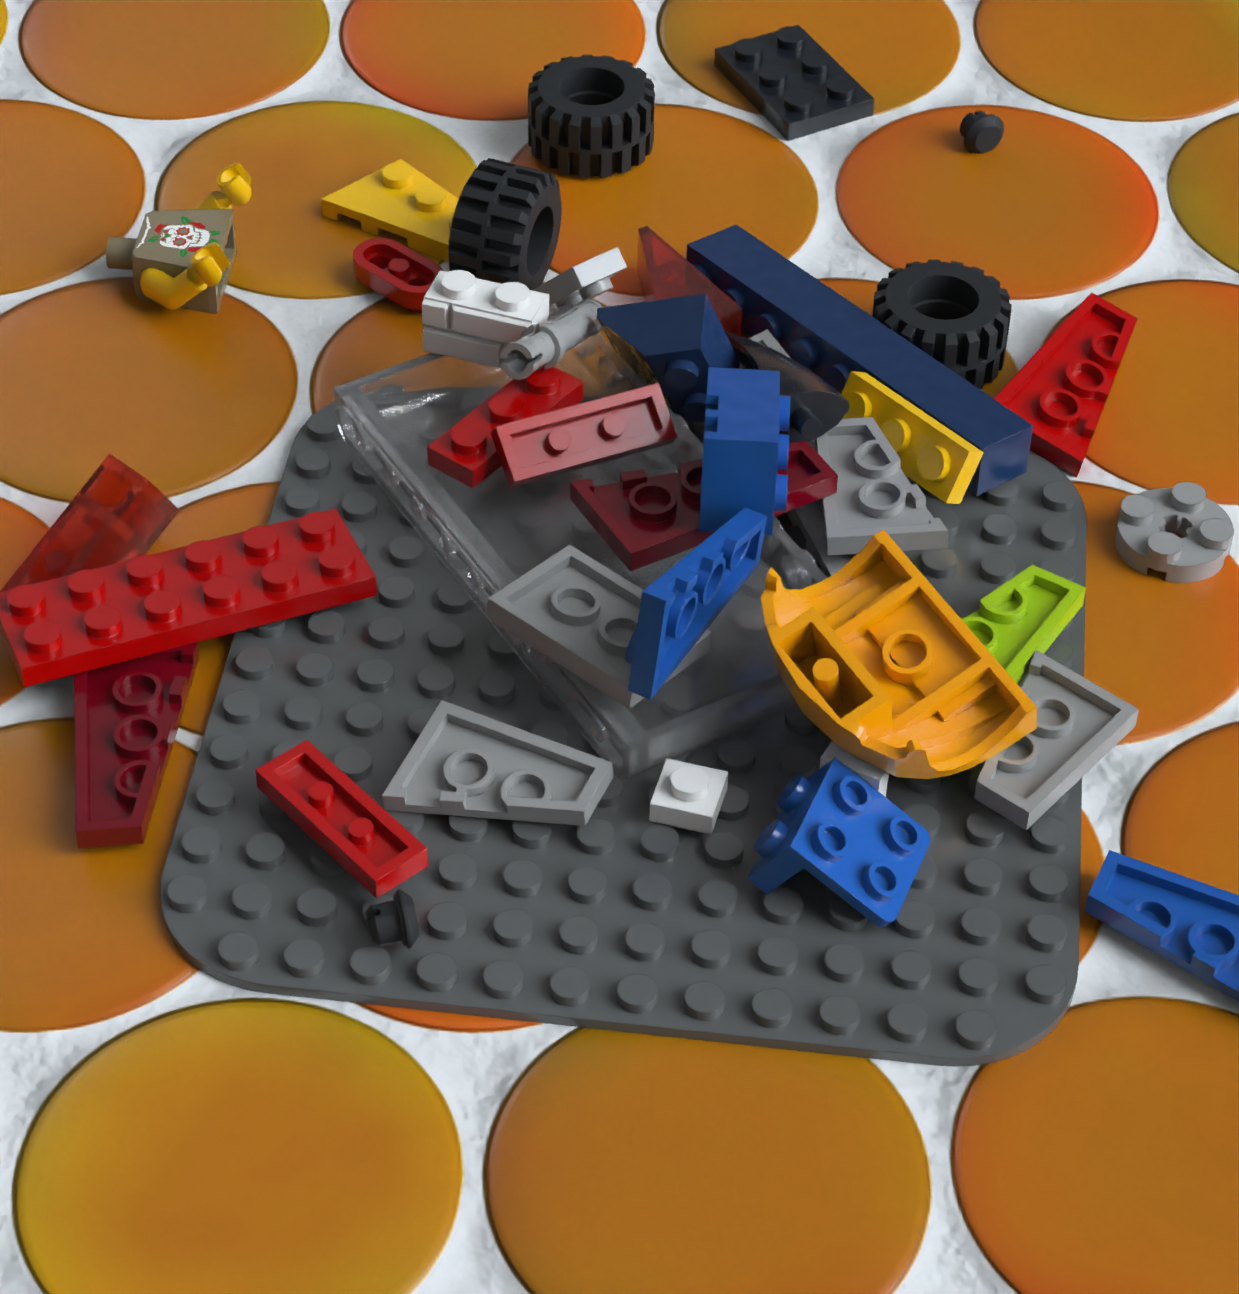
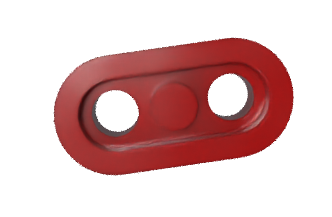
M388 238L365 240L358 244L353 251V267L356 279L412 311H422V302L426 292L439 271H444L442 267Z

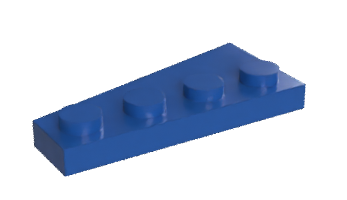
M745 507L642 591L637 629L628 643L625 654L626 662L631 663L628 691L651 700L758 566L767 522L766 515Z
M1109 850L1088 893L1085 912L1239 1002V895Z

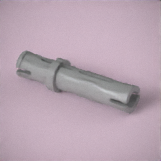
M591 299L582 300L568 311L541 325L535 323L522 332L519 340L507 344L502 349L500 358H508L512 355L511 359L500 364L502 370L512 379L521 380L530 376L537 369L544 367L545 370L553 367L561 361L566 351L603 330L599 321L595 322L597 319V308H602L601 304Z

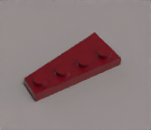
M807 441L789 443L787 471L777 470V474L788 475L786 511H774V517L837 493L838 474ZM702 459L678 463V472L647 477L644 469L620 473V482L594 487L591 478L570 482V500L630 572L694 548L714 533L699 532Z
M198 642L74 674L75 833L78 849L144 843L199 661Z

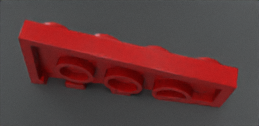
M1092 292L994 398L1033 425L1030 450L1075 477L1078 476L1138 318Z

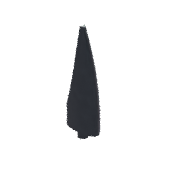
M725 331L740 361L739 369L780 371V395L790 396V418L788 432L779 431V434L789 435V443L808 442L824 435L838 425L848 412L850 406L848 400L828 382L804 365L770 347Z

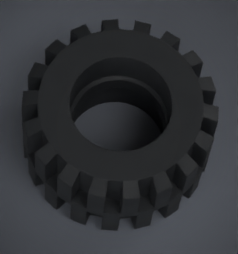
M592 55L570 56L561 58L560 62H551L545 65L544 70L537 71L533 75L532 82L528 86V145L531 147V153L535 158L542 159V164L549 169L557 168L558 173L579 175L581 178H590V176L610 177L613 173L622 174L630 171L631 166H639L645 161V156L650 155L653 149L655 91L652 80L647 78V73L641 68H633L632 63L625 60H615L614 57L605 55L602 57Z
M492 158L483 160L466 182L455 208L448 245L449 271L465 270L472 273L475 278L501 284L519 282L526 285L529 290L540 286L551 265L561 225V194L555 175Z
M928 260V263L916 261L906 264L905 269L896 268L889 272L888 278L881 279L874 294L872 317L978 389H982L984 382L991 383L998 376V371L1003 368L1012 304L1009 303L1010 296L1007 290L1000 288V282L995 277L985 276L984 270L975 266L966 267L963 266V263L951 261V263L941 262L940 260Z

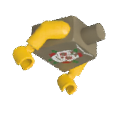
M240 163L230 164L219 173L216 179V183L222 192L212 191L193 208L151 211L145 214L137 239L109 237L106 248L107 267L109 269L133 270L135 295L140 300L158 303L170 310L180 307L218 314L237 253L234 213L231 203L235 206H241L250 200L251 176Z

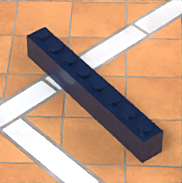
M734 225L687 244L686 270L684 273L685 290L692 295L706 293L714 310L749 336L753 337L768 329L791 359L817 374L840 394L851 371L866 372L984 452L967 488L972 494L978 496L1027 472L1033 429L1032 424L738 225Z

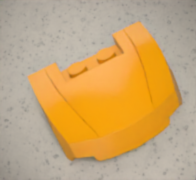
M884 529L873 535L864 548L838 572L806 588L786 589L783 587L780 576L772 567L767 572L761 604L766 632L777 671L803 714L841 749L895 777L933 779L950 776L970 769L1037 729V706Z

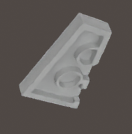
M618 247L571 267L533 289V291L549 294V317L547 321L568 311L582 300L595 298L612 289L613 285L610 278L627 268V265Z
M873 417L842 419L838 425L815 439L816 452L838 474L837 493L821 499L827 556L858 554L872 536L882 529L885 530L902 551L948 548L947 528L939 517L933 518L926 507L925 495L917 483L911 485L901 470V459Z
M1037 650L1030 662L1029 672L1024 684L1020 687L1037 706V729L986 760L977 779L974 799L1025 830L1033 825L1136 726L1139 711L1135 706Z
M441 700L382 794L384 810L586 826L614 777L613 766L610 761Z

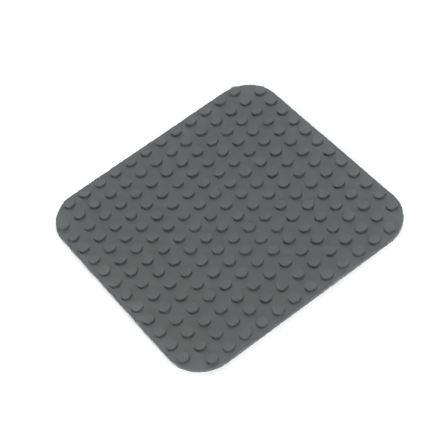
M386 381L379 383L374 388L355 392L337 399L308 418L307 422L297 433L291 446L268 525L303 517L308 513L323 512L336 508L376 576L377 596L246 629L234 634L160 882V901L166 929L173 943L193 965L211 977L229 985L269 994L937 1066H975L1007 1059L1036 1045L1060 1023L1072 1002L1079 968L1082 778L1033 825L1025 830L974 799L976 782L986 761L959 773L933 779L902 778L889 774L886 798L924 827L930 835L931 842L897 918L885 927L875 925L804 868L769 894L763 892L747 879L759 856L754 851L757 839L771 822L778 819L782 811L776 805L780 794L796 776L802 775L807 779L820 768L821 756L832 741L803 714L777 671L766 632L761 596L765 589L767 572L771 567L780 576L783 587L786 589H803L826 579L820 564H814L806 550V539L798 525L793 526L786 512L773 518L772 536L764 535L758 566L708 627L707 630L712 632L709 652L663 684L651 700L644 698L630 709L486 618L487 601L490 596L568 545L575 547L643 590L696 547L630 572L570 500V482L591 478L595 487L620 482V473L644 469L647 477L678 472V463L698 459L703 461L705 422L681 423L670 414L678 436L672 444L509 488L501 466L472 489L428 465L427 446L496 392L456 389L448 386L402 385L398 382ZM582 400V401H581L580 403H578V404H581V403H584V402H588V401ZM1029 451L1026 473L978 496L966 490L960 504L944 503L917 484L926 497V507L933 518L939 517L948 530V548L903 552L960 618L967 617L978 610L982 598L1032 564L1086 587L1087 519L1084 503L1079 492L1066 475L1044 458ZM907 477L911 485L916 484V482ZM1085 597L1083 606L1044 653V655L1083 677ZM1026 677L1019 684V687L1023 686ZM441 700L612 762L614 777L586 826L387 811L428 849V867L377 899L257 788L255 771L291 748L308 740L384 809L382 794ZM667 758L728 771L727 791L712 835L649 821L650 802ZM397 889L411 896L415 906L419 937L410 949H407V946H403L402 940L380 944L379 946L371 940L366 910L371 904L394 900L393 894L396 893Z

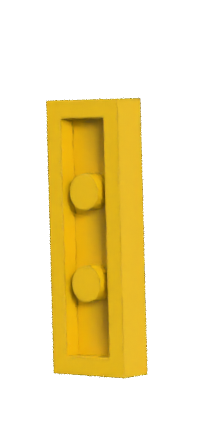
M851 371L841 393L850 404L848 412L842 419L873 417L901 459V470L903 473L944 503L960 504L984 452L866 372Z

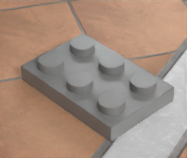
M568 545L488 598L486 618L628 709L644 699V697L628 691L631 663L625 660L628 643L637 629L643 589L575 547ZM706 630L665 683L709 652L712 637L711 631Z

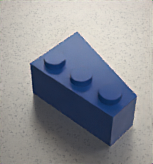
M708 367L699 532L717 531L746 507L767 516L764 535L772 536L774 511H786L788 475L777 474V470L787 471L789 435L779 434V431L788 432L790 396L780 395V371Z

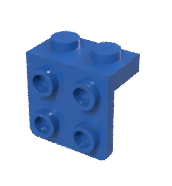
M836 757L807 779L802 775L796 776L785 787L777 800L776 805L782 809L778 819L766 827L754 845V851L759 856L747 879L763 892L769 894L804 868L879 927L887 926L897 918L931 842L928 831Z

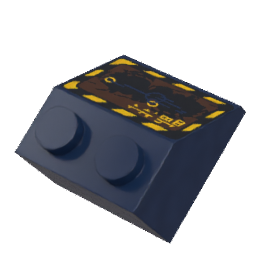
M707 294L597 308L596 317L632 383L637 388L659 383L669 413L681 423L705 422L708 367L739 369L740 361Z

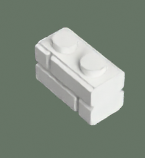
M440 270L422 302V324H425L423 329V351L501 368V363L512 358V355L508 358H500V353L507 344L519 340L522 332L535 323L541 325L548 322L549 294L529 290L526 285L519 282L501 284L478 279L472 273L465 270L449 272Z

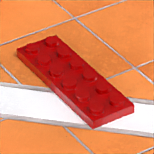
M335 508L323 512L308 513L303 517L267 526L252 527L243 532L211 540L196 541L187 546L151 555L136 556L131 560L91 570H80L71 575L35 584L20 585L11 590L0 592V632L23 686L28 687L377 596L376 576Z

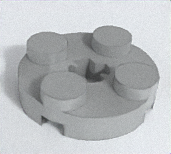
M1180 482L1173 488L1151 489L1139 494L1126 496L1121 502L1114 542L1121 558L1134 570L1147 575L1148 567L1156 571L1167 572L1165 581L1192 583L1212 577L1224 566L1225 557L1230 553L1234 536L1233 524L1228 514L1217 503L1206 498L1207 493L1203 487L1191 482ZM1171 532L1179 533L1183 535L1184 538H1179L1177 535Z

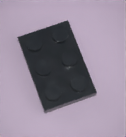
M800 25L782 27L775 32L751 39H741L736 43L715 49L714 66L787 141L873 115L874 98Z

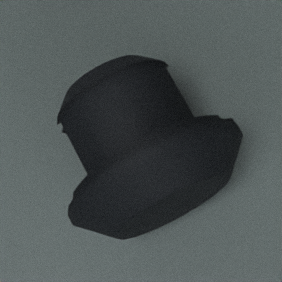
M983 111L967 114L960 125V133L964 137L965 148L969 153H986L994 149L1004 133V123L993 114L986 115Z
M397 889L396 893L393 894L394 900L371 904L366 910L371 940L379 946L380 944L402 940L403 946H407V949H410L419 937L415 906L411 896Z

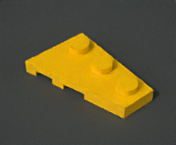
M399 159L321 198L322 216L338 221L344 215L361 221V230L379 236L386 230L407 238L408 247L449 262V235L458 198L404 160Z

